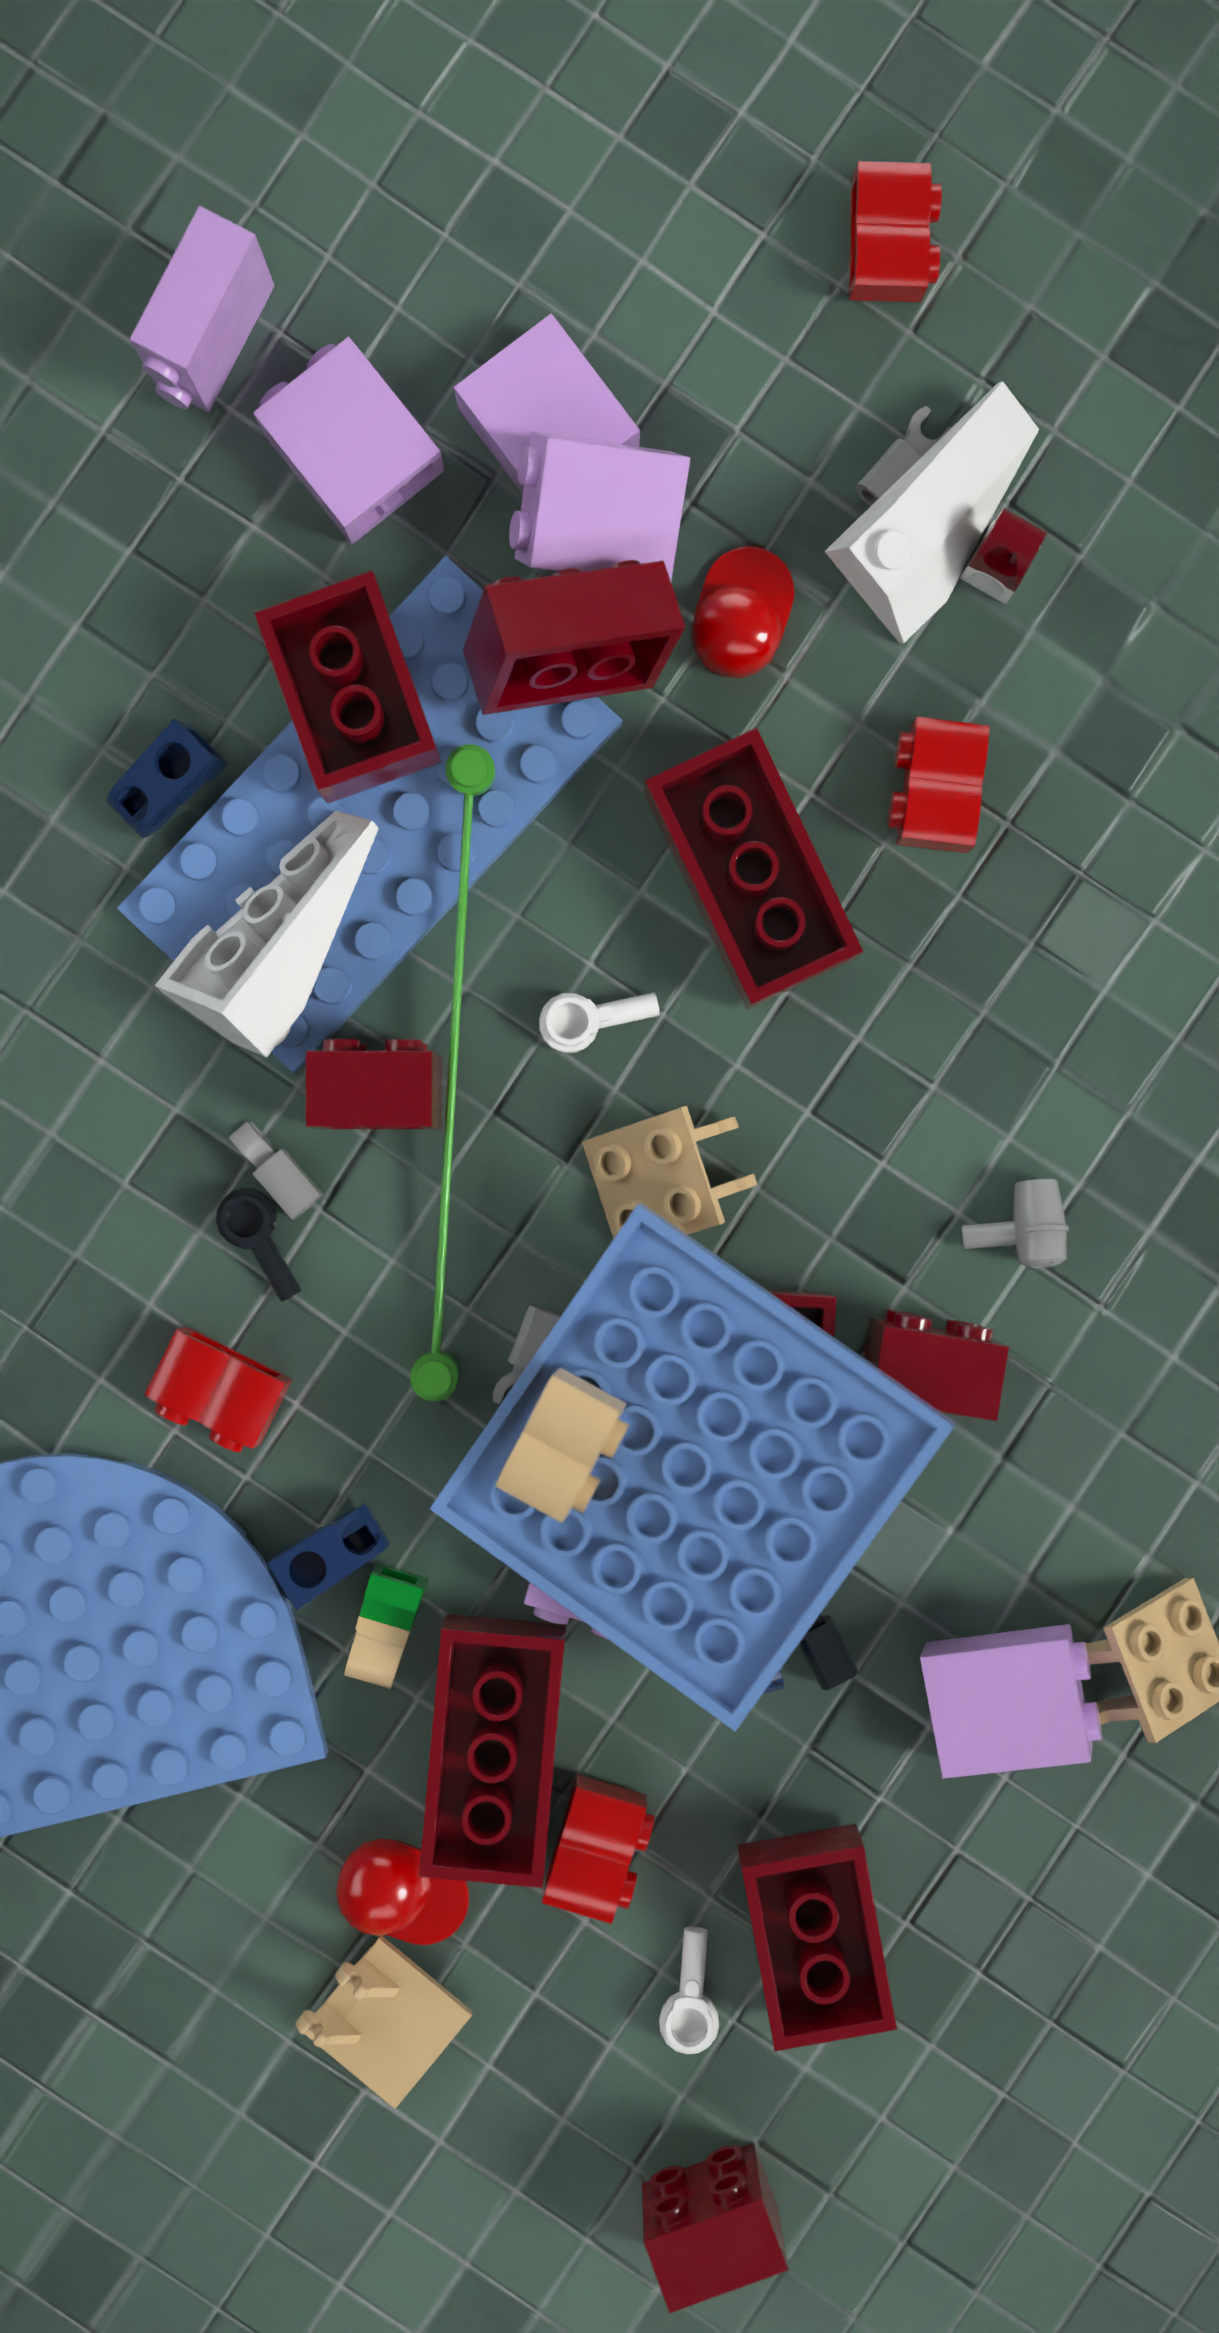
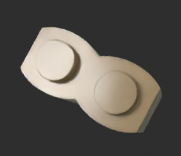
M559 1368L552 1375L540 1396L495 1487L561 1523L567 1518L572 1508L583 1514L601 1481L599 1478L591 1475L599 1456L602 1453L612 1459L629 1428V1424L620 1420L627 1403Z

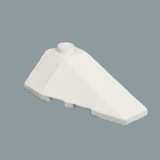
M1003 381L997 383L825 550V553L899 644L905 643L947 602L1039 431V428Z
M340 811L333 812L281 859L279 866L281 874L256 892L249 887L235 900L241 909L216 932L209 925H206L197 933L155 986L167 997L232 1043L268 1057L275 1046L287 1037L291 1025L306 1006L379 828L372 820Z

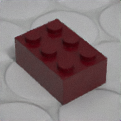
M625 560L605 569L583 572L578 568H568L558 571L549 577L523 580L521 577L511 576L497 580L491 585H485L463 647V653L482 715L653 688L685 629V624L664 560L640 563L637 560Z
M373 570L254 613L317 791L327 804L442 763Z
M850 1824L737 1845L775 2052L897 2030L866 1853L857 1825Z

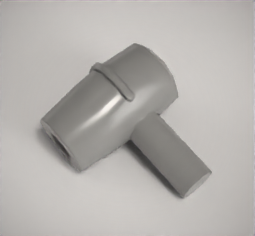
M1034 1179L1016 1182L1013 1191V1221L962 1225L964 1249L1015 1245L1018 1263L1030 1268L1054 1267L1067 1260V1232L1069 1231V1226L1065 1222L1058 1181L1055 1179Z

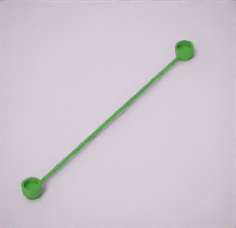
M466 744L456 748L449 755L445 767L446 776L451 786L458 793L464 795L432 1351L422 1354L414 1363L410 1373V1382L413 1390L418 1396L427 1401H441L448 1398L455 1391L460 1379V1369L457 1361L450 1354L441 1351L472 809L473 796H479L488 791L493 785L496 776L495 764L490 754L484 748L473 744Z

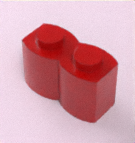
M857 162L852 178L850 203V301L921 302L928 284L937 283L940 270V246L930 244L929 224L938 223L942 188L940 183H932L931 163Z
M916 717L911 725L910 733L900 732L895 755V768L905 769L904 786L902 792L893 791L888 812V828L897 829L896 845L967 854L973 849L976 843L981 810L982 784L989 743L988 725Z
M182 1327L175 1330L144 1395L157 1403L154 1411L163 1418L180 1425H187L190 1419L195 1420L211 1429L208 1435L211 1441L231 1451L241 1452L244 1446L254 1449L261 1445L293 1379L257 1360L238 1353L200 1332L188 1327Z
M577 1774L546 1875L541 1903L612 1924L618 1907L629 1908L637 1880V1873L628 1870L635 1849L646 1851L655 1820V1815L646 1813V1794Z

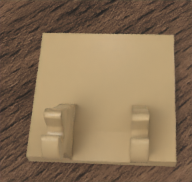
M684 1106L582 1141L613 1239L639 1203H643L687 1235L725 1223L718 1199L758 1185L755 1175L753 1173L710 1187L696 1142L739 1128L736 1117L734 1116L694 1129L688 1107Z
M1184 1578L1103 1627L1107 1639L1085 1643L1089 1665L1121 1662L1133 1693L1128 1696L1096 1702L1101 1725L1111 1721L1139 1720L1147 1742L1157 1743L1219 1702V1642L1194 1578Z
M379 1936L355 1965L348 1962L343 1963L335 1973L339 1985L315 2013L305 2010L296 2020V2027L302 2035L305 2034L309 2037L315 2046L321 2047L390 2106L396 2109L472 2017L473 2011L387 1939Z

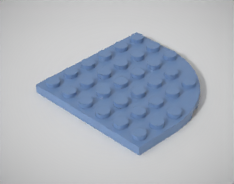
M80 1453L42 1454L0 1463V1838L324 1759L329 1752L301 1635L287 1595L260 1553L246 1538L247 1533L217 1504L197 1490L163 1472L127 1460L121 1462Z

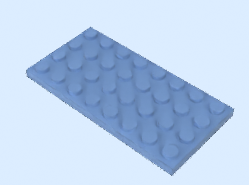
M447 556L441 560L390 615L442 763L327 804L317 791L293 721H291L117 907L125 917L174 961L190 940L206 925H209L216 932L241 909L235 900L249 887L256 892L281 874L279 868L281 859L333 812L340 811L372 820L379 830L306 1006L291 1025L287 1037L271 1051L275 1057L295 1074L306 1064V1051H318L323 1046V1040L332 1037L458 902L464 795L458 793L447 779L445 767L449 755L462 745H478L490 754L496 768L495 780L490 789L479 796H473L468 877L469 890L622 726V719L598 697L482 715L463 653V647L483 590Z

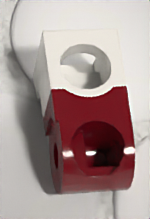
M1003 508L996 520H993L962 572L960 579L1006 605L1020 585L1048 532Z

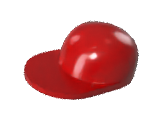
M740 547L723 554L713 563L708 571L693 616L691 639L695 654L704 666L721 677L740 679L757 674L771 662L779 648L793 605L795 592L791 573L779 557L762 548Z
M381 1838L365 1842L349 1854L339 1872L336 1898L341 1914L350 1926L360 1932L377 1936L387 1935L416 1945H429L450 1937L463 1923L469 1906L468 1884L466 1881L419 1877L421 1848L402 1841Z

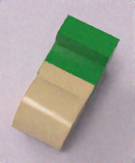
M376 1564L370 1574L364 1594V1601L355 1628L357 1632L344 1672L345 1676L388 1689L392 1688L429 1578L383 1564Z

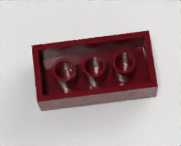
M758 728L750 730L645 780L644 795L746 1010L840 967L863 953V949Z
M446 1614L440 1634L419 1877L543 1888L566 1625Z

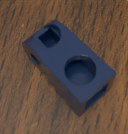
M173 719L110 790L106 802L141 838H146L159 830L174 815L180 805H184L207 780L213 781L229 764L191 725Z
M365 1502L341 1515L327 1526L319 1527L299 1541L270 1557L267 1565L297 1611L376 1557L391 1543Z

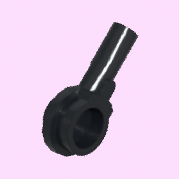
M241 1188L229 1193L222 1199L217 1209L216 1223L220 1234L227 1242L237 1247L251 1249L281 1302L301 1292L302 1289L271 1237L277 1223V1212L274 1203L265 1193L253 1188Z

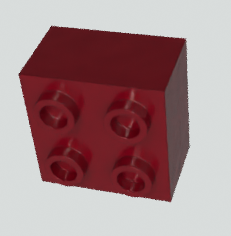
M355 1039L323 1040V1051H306V1127L317 1129L442 1130V1057L433 1051H428V1044H424L422 1040L416 1039L385 1040V1051H367V1044L360 1043V1040Z
M887 1309L886 1320L870 1318L863 1356L865 1360L939 1412L997 1421L1010 1346L993 1340V1329L984 1328L980 1324L947 1319L945 1330L931 1328L932 1319L924 1318L923 1315Z
M755 2143L741 2148L738 2145L721 2147L712 2152L705 2161L686 2168L677 2165L666 2167L655 2173L650 2181L642 2183L643 2242L669 2314L788 2271L779 2209Z

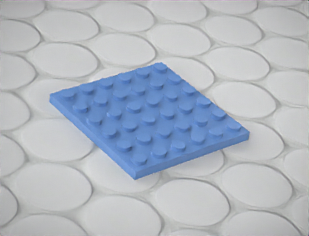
M639 1203L432 1504L430 1510L733 1731H736L952 1431L955 1422L646 1205ZM559 1368L627 1403L620 1420L629 1424V1428L612 1459L602 1453L599 1456L591 1475L599 1478L601 1481L584 1513L582 1514L572 1508L563 1523L495 1487L540 1396L552 1375Z

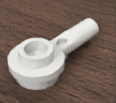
M653 992L595 1005L590 999L587 1000L578 994L562 993L551 998L543 1007L539 1017V1031L543 1040L552 1049L562 1053H576L586 1049L592 1043L600 1028L659 1016L657 997Z
M694 1926L684 1928L679 1992L667 1999L662 2006L659 2016L660 2033L666 2044L675 2051L684 2054L700 2053L707 2049L716 2039L719 2029L718 2011L712 2000L703 1994L708 1930Z

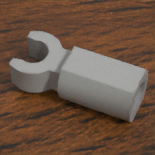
M927 406L919 409L912 416L906 432V439H897L856 485L859 497L870 507L951 429V427H948L938 439L932 440L924 437L920 428L926 423L931 413Z
M247 1121L229 1136L234 1145L257 1168L253 1173L255 1178L292 1220L299 1217L324 1195L285 1149L277 1151L254 1122L249 1123Z
M529 1304L508 1358V1362L514 1365L513 1370L497 1382L493 1392V1402L501 1403L506 1389L514 1386L561 1315Z

